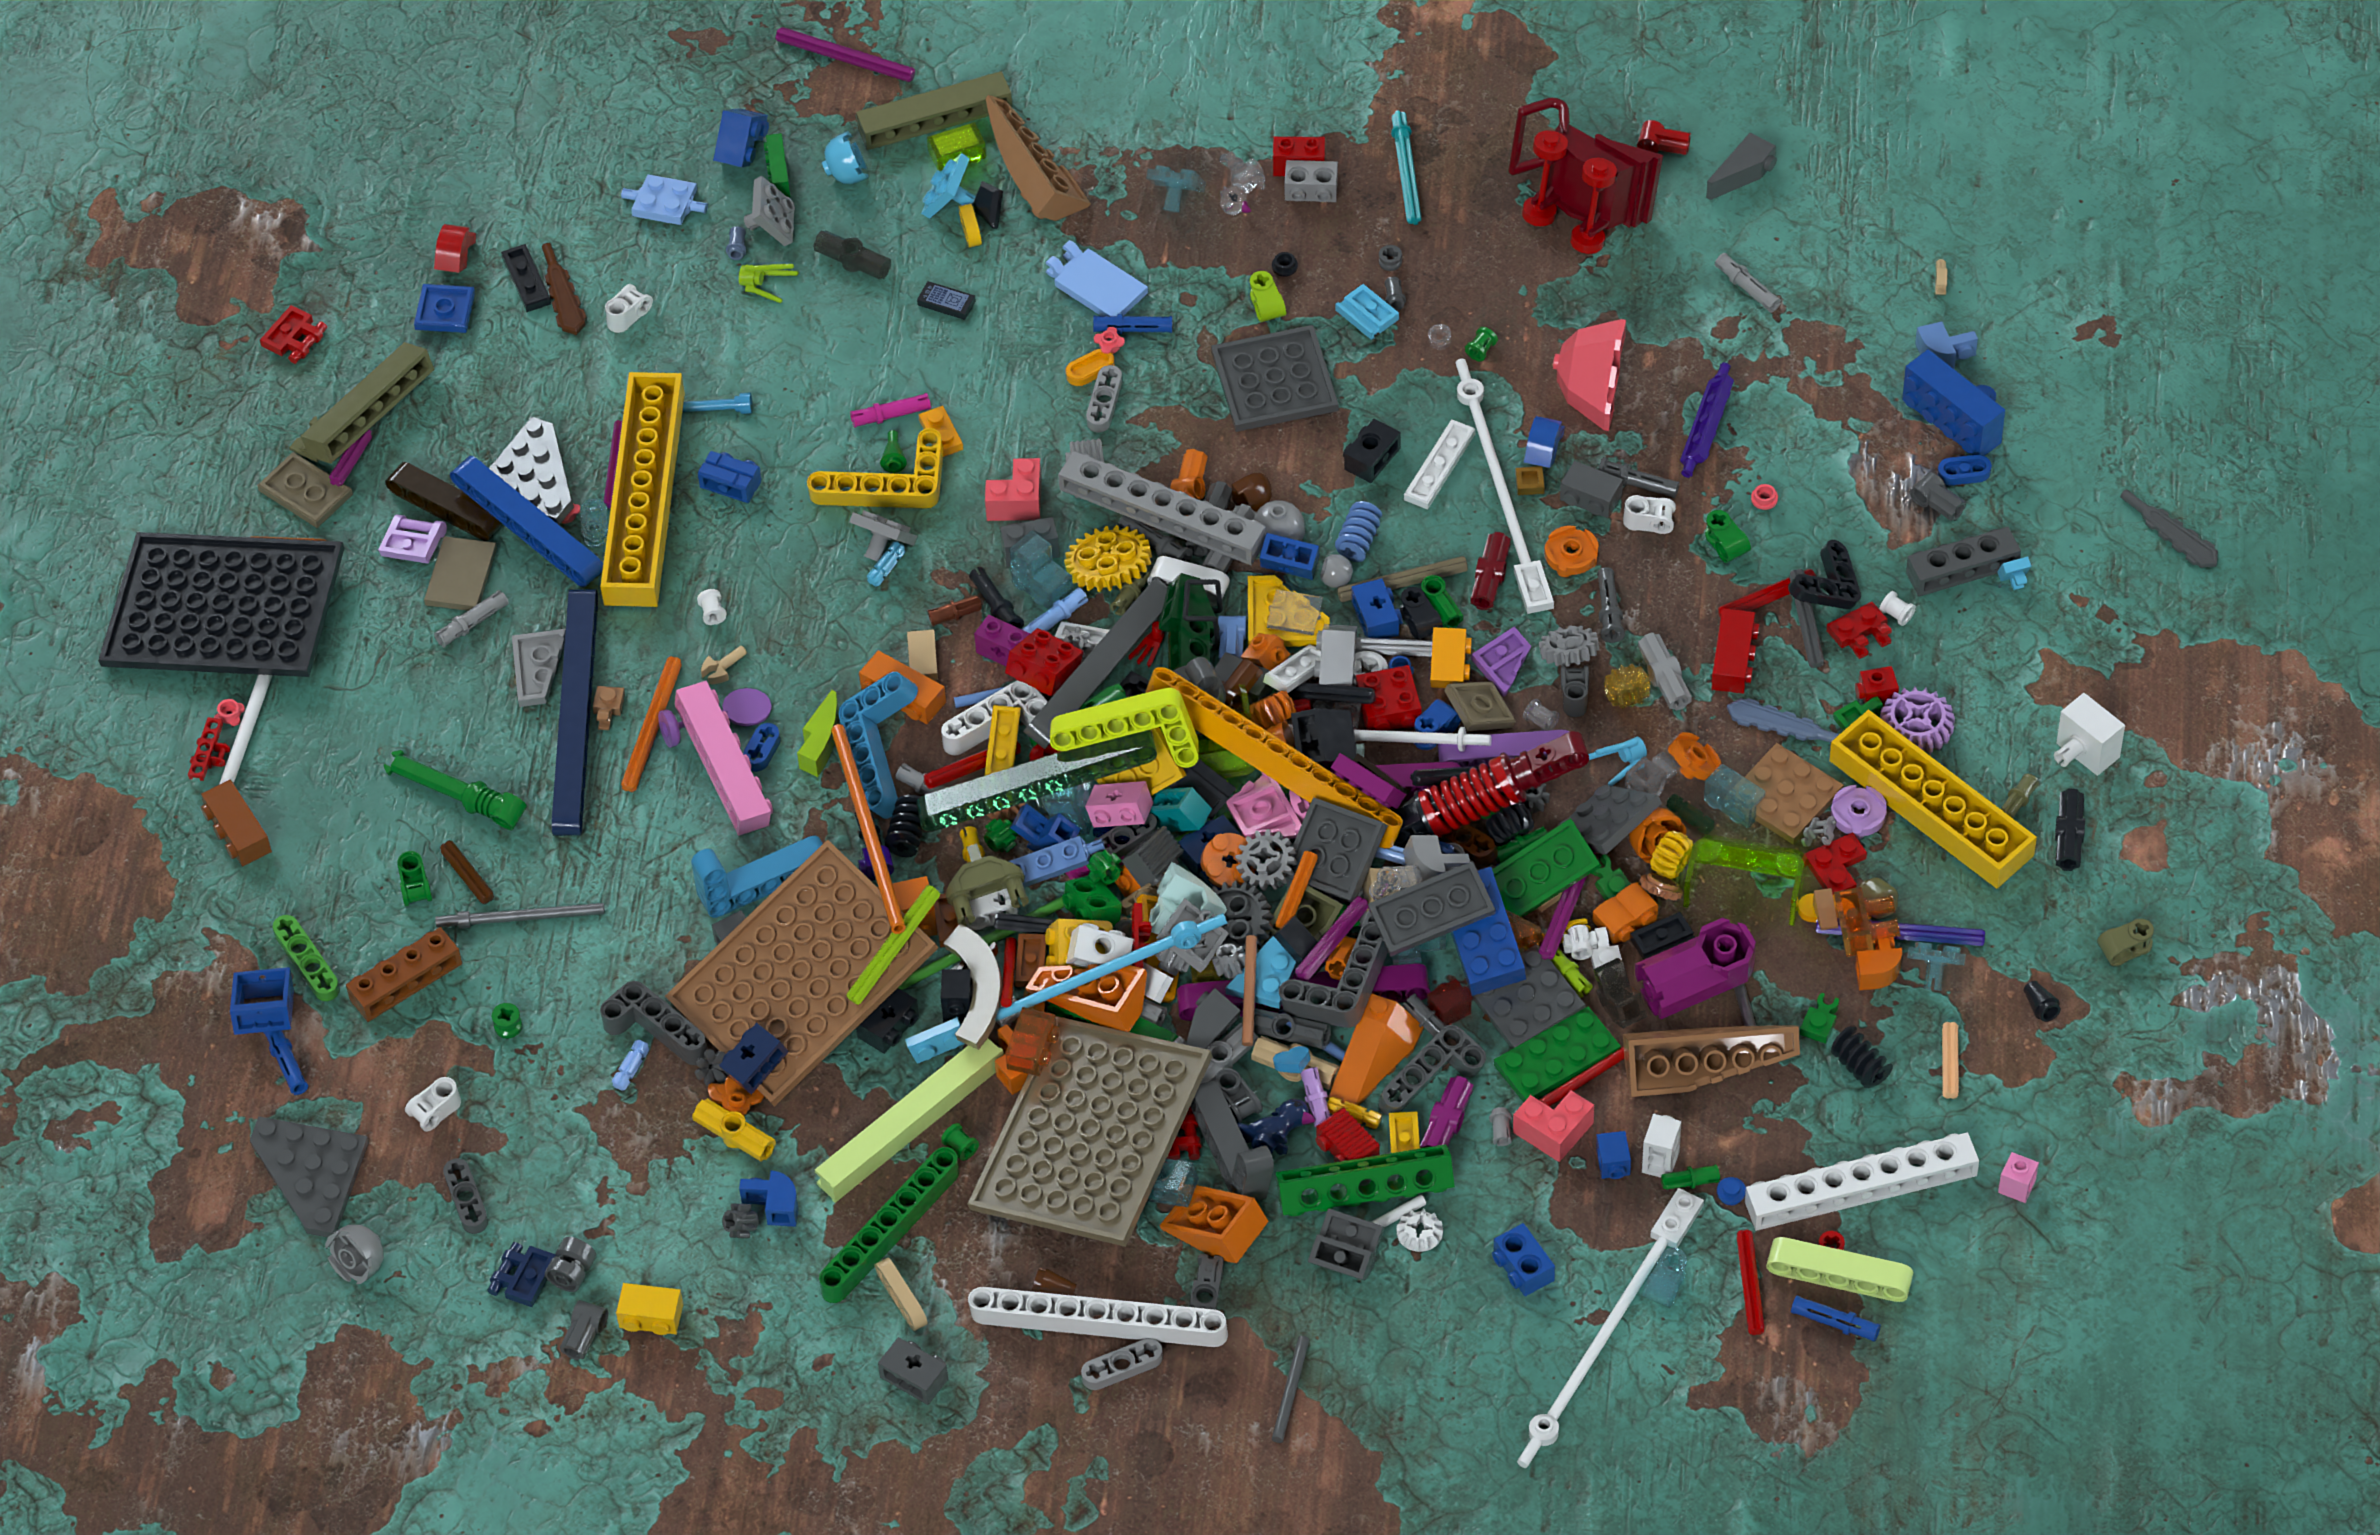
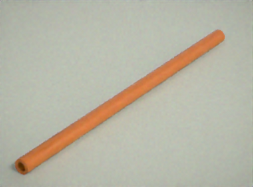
M837 724L832 727L831 732L891 930L895 934H900L906 928L845 727Z

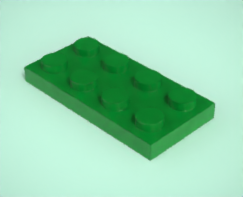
M1570 818L1493 868L1492 871L1510 925H1512L1602 865L1574 821Z
M1588 1006L1495 1058L1494 1066L1524 1103L1530 1095L1539 1099L1620 1049L1621 1046Z

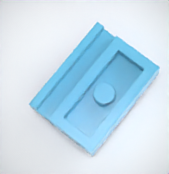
M1364 284L1345 296L1344 301L1335 304L1336 311L1371 340L1375 334L1383 332L1399 320V312Z

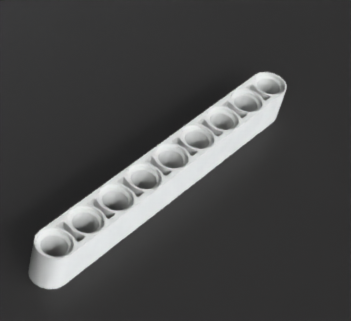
M990 1287L975 1288L968 1296L973 1320L985 1325L1136 1340L1150 1338L1158 1342L1219 1347L1228 1338L1226 1318L1222 1312L1214 1309ZM981 1304H988L985 1307H978ZM1009 1307H1016L1013 1310H1006ZM1040 1309H1044V1310H1045V1311L1042 1312V1313H1035L1037 1310H1040ZM1068 1312L1074 1313L1071 1316H1064ZM1096 1315H1102V1316H1103V1317H1101V1318H1099V1319H1094V1318H1093V1317L1096 1316ZM1125 1318H1132V1320L1128 1322L1122 1321ZM1154 1321H1161L1159 1324H1151ZM1182 1324H1190L1188 1327H1179ZM1214 1326L1219 1327L1216 1330H1209V1328Z

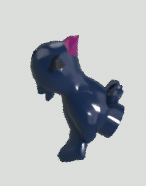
M1290 1099L1276 1108V1111L1271 1113L1272 1116L1259 1119L1250 1125L1237 1123L1245 1142H1251L1253 1149L1265 1145L1271 1154L1275 1150L1277 1154L1282 1155L1288 1152V1147L1284 1144H1287L1286 1138L1289 1132L1302 1125L1314 1123L1315 1119L1310 1114V1110L1303 1100Z

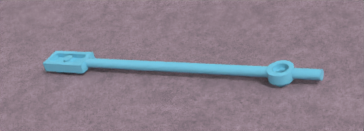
M1222 913L1198 924L1193 921L1180 922L1173 927L1171 935L1012 1002L1010 1007H1000L995 1020L997 1022L1173 946L1180 949L1193 948L1201 940L1202 934L1228 924L1226 917ZM958 1017L905 1039L907 1047L917 1064L965 1044L958 1041L955 1033L962 1025Z

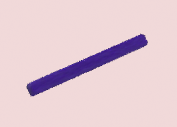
M1837 918L1838 928L1820 930L1818 920H1816V932L1823 934L1874 937L1876 926L1887 925L1888 935L1899 940L1983 946L1985 942V930Z

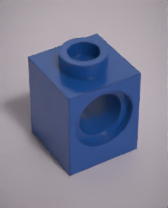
M1626 1132L1597 1134L1596 1152L1601 1178L1619 1179L1629 1176L1631 1158Z

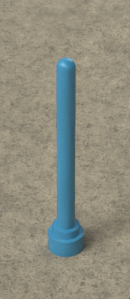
M751 392L740 393L734 399L687 401L683 403L682 412L735 409L736 412H741V414H751L752 395Z

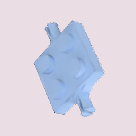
M648 174L641 188L638 190L623 188L621 193L622 199L635 200L632 207V216L682 225L685 216L691 211L706 214L708 209V203L693 201L697 192L696 183Z

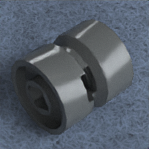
M563 1238L556 1251V1257L552 1258L545 1271L546 1279L557 1288L568 1292H576L585 1278V1272L590 1269L596 1258L595 1250L578 1238Z

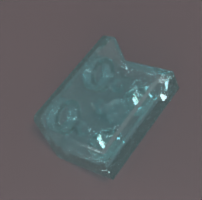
M1721 764L1705 780L1704 800L1710 807L1719 809L1728 815L1735 823H1740L1749 828L1755 822L1756 805L1765 797L1766 792L1726 765Z

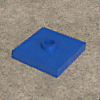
M423 284L414 321L415 330L466 333L475 296L474 287Z

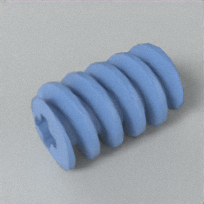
M1365 501L1352 504L1339 532V536L1335 541L1336 550L1340 555L1353 562L1364 561L1366 553L1370 549L1369 545L1373 542V537L1380 526L1379 519L1383 515L1380 509Z

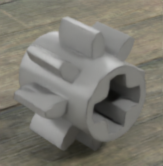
M1078 626L1073 633L1065 629L1066 637L1061 640L1073 645V638L1081 639L1078 643L1079 649L1084 651L1082 657L1086 658L1085 651L1087 648H1093V645L1088 644L1087 641L1091 634L1085 633L1080 635L1081 628Z
M1224 944L1217 949L1216 956L1212 958L1217 975L1221 976L1224 974L1228 979H1232L1238 974H1242V969L1245 966V952L1242 946L1236 948L1233 944Z
M1166 949L1155 955L1160 960L1158 967L1175 976L1181 970L1187 972L1190 966L1171 949Z

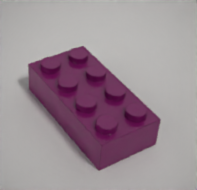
M1339 753L1331 766L1336 771L1335 775L1389 809L1391 806L1397 809L1406 796L1405 793L1341 753Z

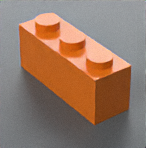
M878 650L859 671L861 689L867 688L891 672L900 673L918 687L916 698L900 710L905 712L911 719L928 724L946 703L945 686Z

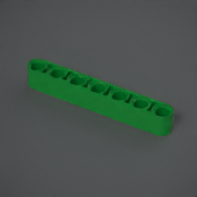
M941 1147L935 1150L819 1274L821 1294L825 1301L838 1303L844 1300L875 1267V1264L880 1262L957 1180L959 1176L958 1157L953 1149ZM889 1223H893V1224H894V1225H892V1226H885L886 1224H889ZM875 1243L873 1246H866L867 1244ZM856 1263L854 1266H848V1264ZM837 1283L835 1286H828L829 1284Z

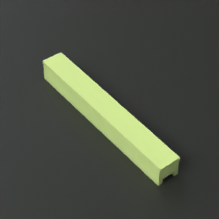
M988 1038L979 1050L968 1045L815 1169V1173L820 1177L817 1185L836 1203L995 1074V1060L1004 1055L1003 1049L998 1048Z

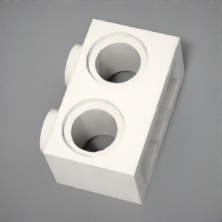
M1653 1114L1643 1144L1642 1173L1661 1178L1662 1174L1673 1172L1680 1152L1681 1121L1675 1120L1671 1116Z

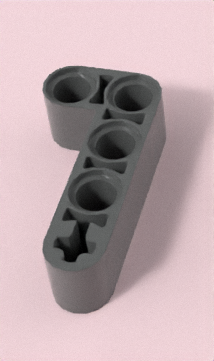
M627 982L601 1005L600 1012L603 1027L610 1035L622 1034L637 1022L689 1065H696L697 1059L704 1057L707 1046L703 1032L641 982Z
M1445 1026L1384 1088L1378 1101L1379 1109L1388 1116L1389 1113L1401 1112L1448 1063L1465 1077L1476 1076L1485 1063V1051L1458 1026ZM1451 1037L1456 1041L1457 1045L1449 1046L1444 1042L1443 1038ZM1431 1056L1437 1060L1438 1064L1429 1065L1424 1057ZM1472 1056L1477 1060L1478 1064L1470 1065L1465 1061L1464 1057ZM1409 1075L1414 1076L1419 1084H1409L1405 1077ZM1399 1090L1401 1094L1398 1100L1391 1103L1388 1098L1392 1099Z

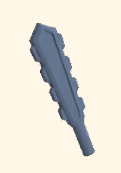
M1740 698L1727 705L1731 719L1736 721L1738 725L1746 727L1753 725L1757 726L1758 730L1766 732L1773 730L1778 735H1793L1796 739L1802 741L1819 739L1831 743L1839 735L1838 733L1822 729L1817 724H1814L1811 719L1805 717L1802 719L1797 718L1794 713L1788 711L1782 713L1776 707L1770 705L1762 706L1758 701L1750 698Z

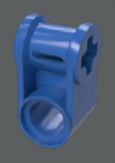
M1436 699L1427 710L1415 719L1414 727L1416 732L1452 733L1459 726L1461 719L1453 707L1441 699ZM1414 743L1421 750H1431L1437 745Z

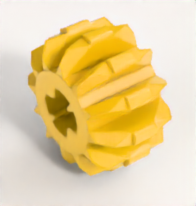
M1673 830L1667 832L1661 838L1650 860L1651 869L1656 871V874L1671 880L1678 877L1680 872H1683L1694 849L1693 841L1687 838L1688 836Z

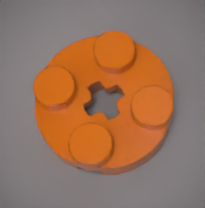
M1571 525L1557 528L1548 536L1544 555L1548 565L1556 570L1559 576L1569 577L1584 573L1596 566L1599 545L1596 537L1586 529L1585 532L1576 530V526ZM1568 547H1571L1573 550L1578 549L1576 553L1567 552Z
M1688 732L1680 733L1668 747V752L1681 766L1680 772L1688 779L1696 777L1710 782L1719 773L1718 770L1721 768V760L1718 754L1708 743L1705 746L1698 743V736Z
M1235 833L1217 834L1203 849L1201 855L1203 872L1205 871L1209 881L1216 887L1222 889L1223 882H1226L1230 888L1234 881H1237L1240 886L1244 883V880L1241 878L1243 873H1239L1236 869V866L1241 863L1235 859L1236 855L1242 854L1239 845L1246 846L1248 844L1243 836ZM1231 855L1236 860V864L1228 868L1226 867V862L1222 861V857ZM1249 866L1251 872L1255 874L1256 869H1253L1252 866Z

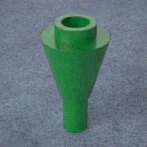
M895 430L888 432V443L880 461L881 467L891 473L900 472L907 465L906 458L898 443V432Z

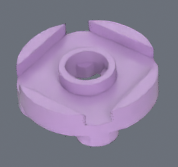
M1850 785L1842 788L1835 794L1830 815L1834 816L1836 827L1846 834L1853 832L1857 839H1862L1864 836L1874 834L1884 825L1887 816L1886 800L1880 792L1872 787L1866 786V789L1857 788V785ZM1853 808H1864L1865 810L1863 814H1856Z

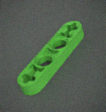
M290 915L279 916L273 922V931L283 950L319 1000L331 1001L335 999L339 994L340 988L338 980L298 921ZM286 926L288 929H291L292 936L290 938L284 929L282 930L283 927ZM297 944H305L307 946L301 953L292 951L293 947ZM311 963L320 965V968L315 972L305 970ZM322 978L325 984L328 987H331L330 989L326 990L324 987L322 988L320 983V980Z

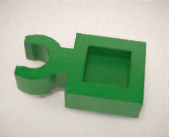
M1603 854L1600 861L1604 867L1598 868L1591 874L1600 878L1594 885L1606 901L1615 897L1620 891L1631 884L1620 868L1612 871L1610 868V858Z
M1820 993L1817 998V1009L1809 1007L1800 1027L1799 1035L1826 1044L1836 1023L1837 1016L1833 1014L1838 1010L1839 998H1835L1832 1004L1827 1005L1824 1003L1825 994Z

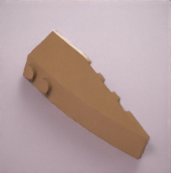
M988 95L985 99L998 148L1015 184L1021 191L1020 195L1032 207V213L1040 219L1047 218L1057 221L1088 208L1091 203L1064 165L1058 167L1052 160L1055 155L1049 149L1045 150L1037 143L1040 138L1030 129L1023 126L1025 121L1006 100Z
M1798 1025L1710 1027L1623 1034L1624 1063L1631 1097L1690 1092L1698 1087L1723 1081L1727 1077L1736 1074L1741 1075L1750 1072L1751 1069L1763 1065L1768 1066L1800 1055Z

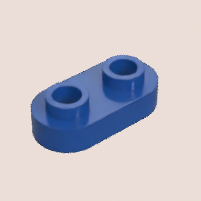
M1983 455L1946 458L1939 463L1937 475L1946 485L1978 483L1986 481L1990 477L1992 465L1990 460Z

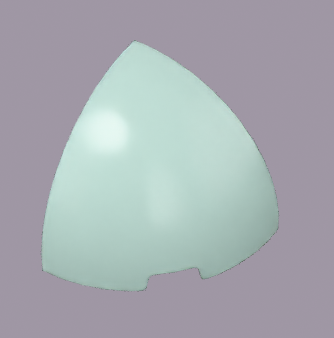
M1171 862L1157 889L1159 894L1158 902L1150 912L1151 932L1157 935L1160 933L1184 898L1200 911H1210L1209 918L1213 914L1215 916L1222 913L1225 914L1227 909L1222 900L1209 886L1186 869Z

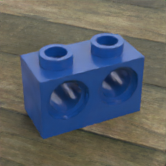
M1524 1223L1494 1238L1492 1257L1498 1267H1504L1508 1273L1511 1285L1515 1289L1519 1288L1524 1296L1555 1281V1265ZM1510 1249H1517V1250H1519V1251H1517V1252H1511V1251H1509V1250H1510ZM1531 1270L1534 1273H1525V1271Z

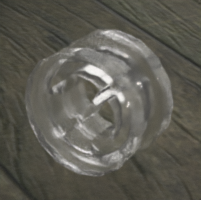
M1438 324L1429 329L1428 341L1430 346L1434 349L1443 350L1451 345V330L1448 326ZM1437 335H1443V339L1437 340Z

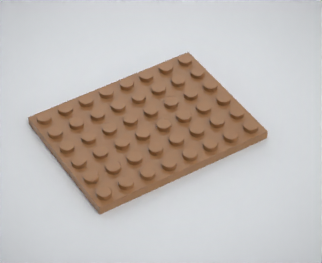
M827 840L670 990L665 997L689 1022L703 1032L705 1038L718 1051L727 1053L733 1050L741 1041L744 1032L752 1028L756 1022L777 1038L789 1052L757 1088L775 1107L939 947L917 926L861 1004L857 1005L851 1002L846 996L848 991L885 943L892 930L879 888Z

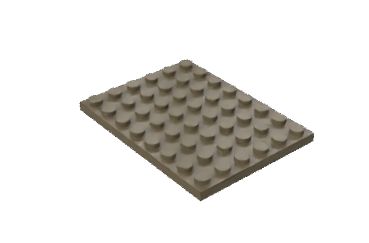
M1056 1016L1037 1055L1036 1063L1028 1074L967 1203L969 1209L1126 1247L1213 1057L1211 1051Z

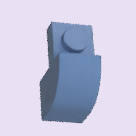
M1941 321L1917 327L1915 345L1920 355L1929 349L1955 369V360L1976 356L1978 338L1974 331L1949 337Z

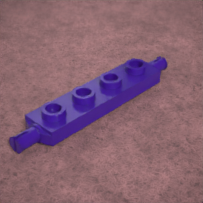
M1726 362L1720 363L1717 374L1708 381L1680 459V462L1684 464L1681 472L1684 477H1692L1695 466L1698 463L1704 462L1709 456L1712 441L1716 436V430L1724 414L1723 410L1727 399L1730 397V390L1734 382L1728 375L1731 366Z

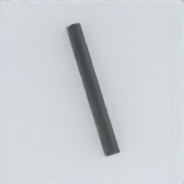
M1299 1336L1272 1435V1441L1276 1443H1282L1284 1440L1310 1341L1306 1336Z

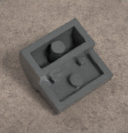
M1328 1208L1320 1234H1317L1308 1263L1365 1281L1370 1275L1377 1259L1375 1255L1384 1227Z

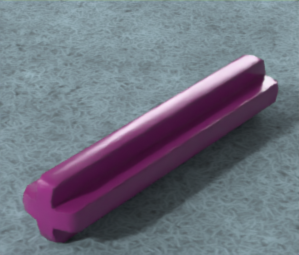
M370 429L344 451L329 475L332 485H337L338 487L343 485L372 438Z

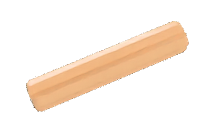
M1945 1022L1942 1028L1943 1097L1946 1099L1957 1098L1959 1092L1958 1024L1955 1022Z

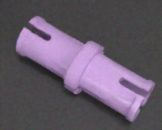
M1318 1067L1309 1068L1300 1073L1306 1092L1305 1102L1309 1103L1312 1116L1315 1119L1314 1127L1330 1117L1326 1101L1328 1095L1323 1090Z

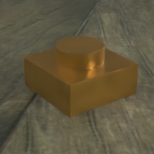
M1542 466L1515 468L1518 496L1544 494L1545 486Z

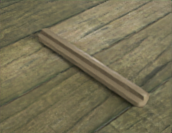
M1460 556L1340 586L1337 588V594L1340 602L1352 600L1351 586L1382 578L1386 588L1394 590L1422 583L1423 579L1430 575H1437L1442 578L1466 572L1468 564L1465 557Z

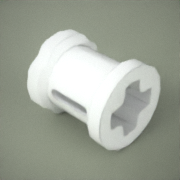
M715 589L705 590L697 597L698 605L702 607L704 612L703 621L708 625L723 622L727 615L726 610L720 603L721 594Z
M1891 591L1882 601L1879 610L1883 614H1890L1898 620V624L1904 626L1914 615L1916 606L1912 603L1907 604L1897 597L1896 592Z

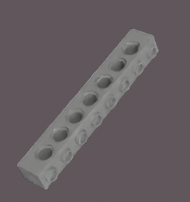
M1073 451L1058 474L1061 491L1251 566L1263 547L1266 531L1265 526L1258 521L1246 519L1230 510H1223L1213 506L1208 501H1200L1182 491L1177 492L1159 482L1149 481L1136 473L1126 472L1113 464L1103 463L1088 454H1080Z

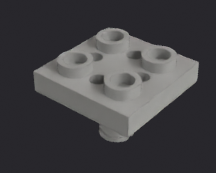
M760 176L754 179L752 213L744 216L745 225L751 231L761 226L783 246H787L793 243L794 202L779 191L774 184Z
M863 510L862 515L853 512L849 521L852 524L871 530L873 535L864 556L875 561H879L882 557L888 540L894 539L914 546L917 535L909 533L910 527Z
M1184 898L1156 938L1161 940L1170 936L1173 927L1180 922L1193 921L1198 924L1210 919L1208 915L1211 912L1208 910L1200 911ZM1218 927L1202 934L1201 940L1193 948L1180 949L1173 946L1169 949L1201 973L1229 933L1222 927Z

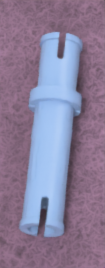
M1078 587L1061 601L1060 599L1055 601L1048 611L1041 614L1021 630L1030 634L1037 628L1048 631L1063 619L1067 620L1070 618L1072 612L1087 603L1086 593Z

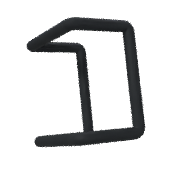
M1189 579L1185 582L1183 619L1185 621H1213L1215 644H1212L1211 650H1218L1220 646L1218 618L1215 616H1188L1190 585H1215L1217 608H1212L1214 613H1221L1223 611L1220 581L1216 579Z

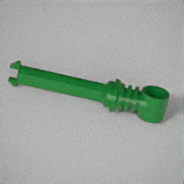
M402 750L391 753L395 757L391 767L384 764V769L389 776L393 772L461 801L466 812L470 814L479 813L491 818L492 821L507 830L515 828L527 808V804L511 793L504 792L501 794L489 789L486 783L482 781L468 784L403 756L404 752Z

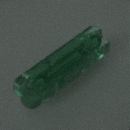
M1672 794L1668 798L1667 808L1674 813L1678 812L1677 815L1692 826H1698L1699 831L1707 835L1714 829L1715 821L1707 815L1704 817V813L1689 802H1683L1684 799L1682 797Z

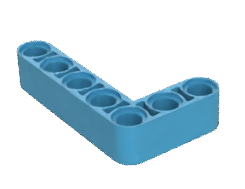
M891 672L846 700L839 709L840 723L845 727L869 809L884 819L892 817L898 797L877 724L910 704L918 693L916 684L898 672Z
M810 836L726 873L712 849H703L697 852L691 861L697 895L710 917L717 918L773 893L823 843L818 836Z

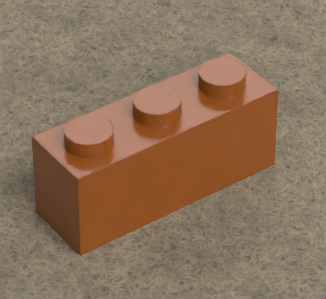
M231 779L201 793L204 805L200 806L201 811L207 821L212 819L214 822L213 829L219 840L225 839L227 842L225 847L232 859L237 858L243 867L272 852L267 834Z

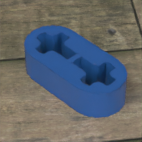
M764 723L758 726L744 750L743 755L746 754L749 757L751 771L758 772L764 770L780 744L779 729L772 723ZM769 734L772 735V737H768L764 743L763 737H767Z

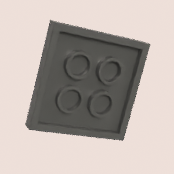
M1604 785L1599 787L1591 798L1580 804L1576 811L1569 818L1561 821L1558 826L1571 818L1591 850L1596 853L1607 854L1657 809L1662 802L1657 794Z
M1313 797L1292 846L1297 853L1292 856L1296 859L1297 865L1290 866L1295 875L1304 851H1311L1317 854L1318 860L1308 886L1352 902L1361 890L1388 825ZM1286 874L1285 877L1293 880L1294 875Z
M1538 944L1520 954L1525 967L1526 980L1474 996L1471 995L1469 986H1467L1468 994L1482 1012L1488 1015L1490 1022L1511 1049L1585 1008L1584 1002L1550 959L1544 960L1541 958V954L1538 952L1540 949Z

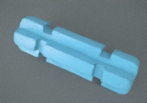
M895 541L890 545L889 551L882 555L875 564V568L871 569L868 573L867 581L869 584L877 587L882 583L883 577H886L898 561L896 559H900L904 555L905 547L903 544Z

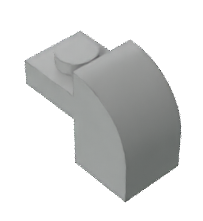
M1411 835L1403 850L1406 867L1410 875L1419 883L1470 862L1468 854H1442L1437 835Z

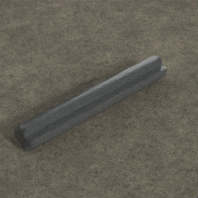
M1802 569L1792 570L1789 576L1790 582L1796 575L1805 574ZM1794 598L1809 666L1811 668L1822 667L1824 658L1812 604Z

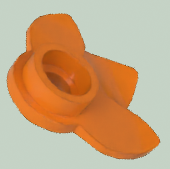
M729 1076L726 1078L725 1084L710 1083L708 1085V1094L713 1102L721 1104L729 1112H739L743 1116L747 1114L750 1106L758 1104L764 1099V1096L757 1089L751 1095Z

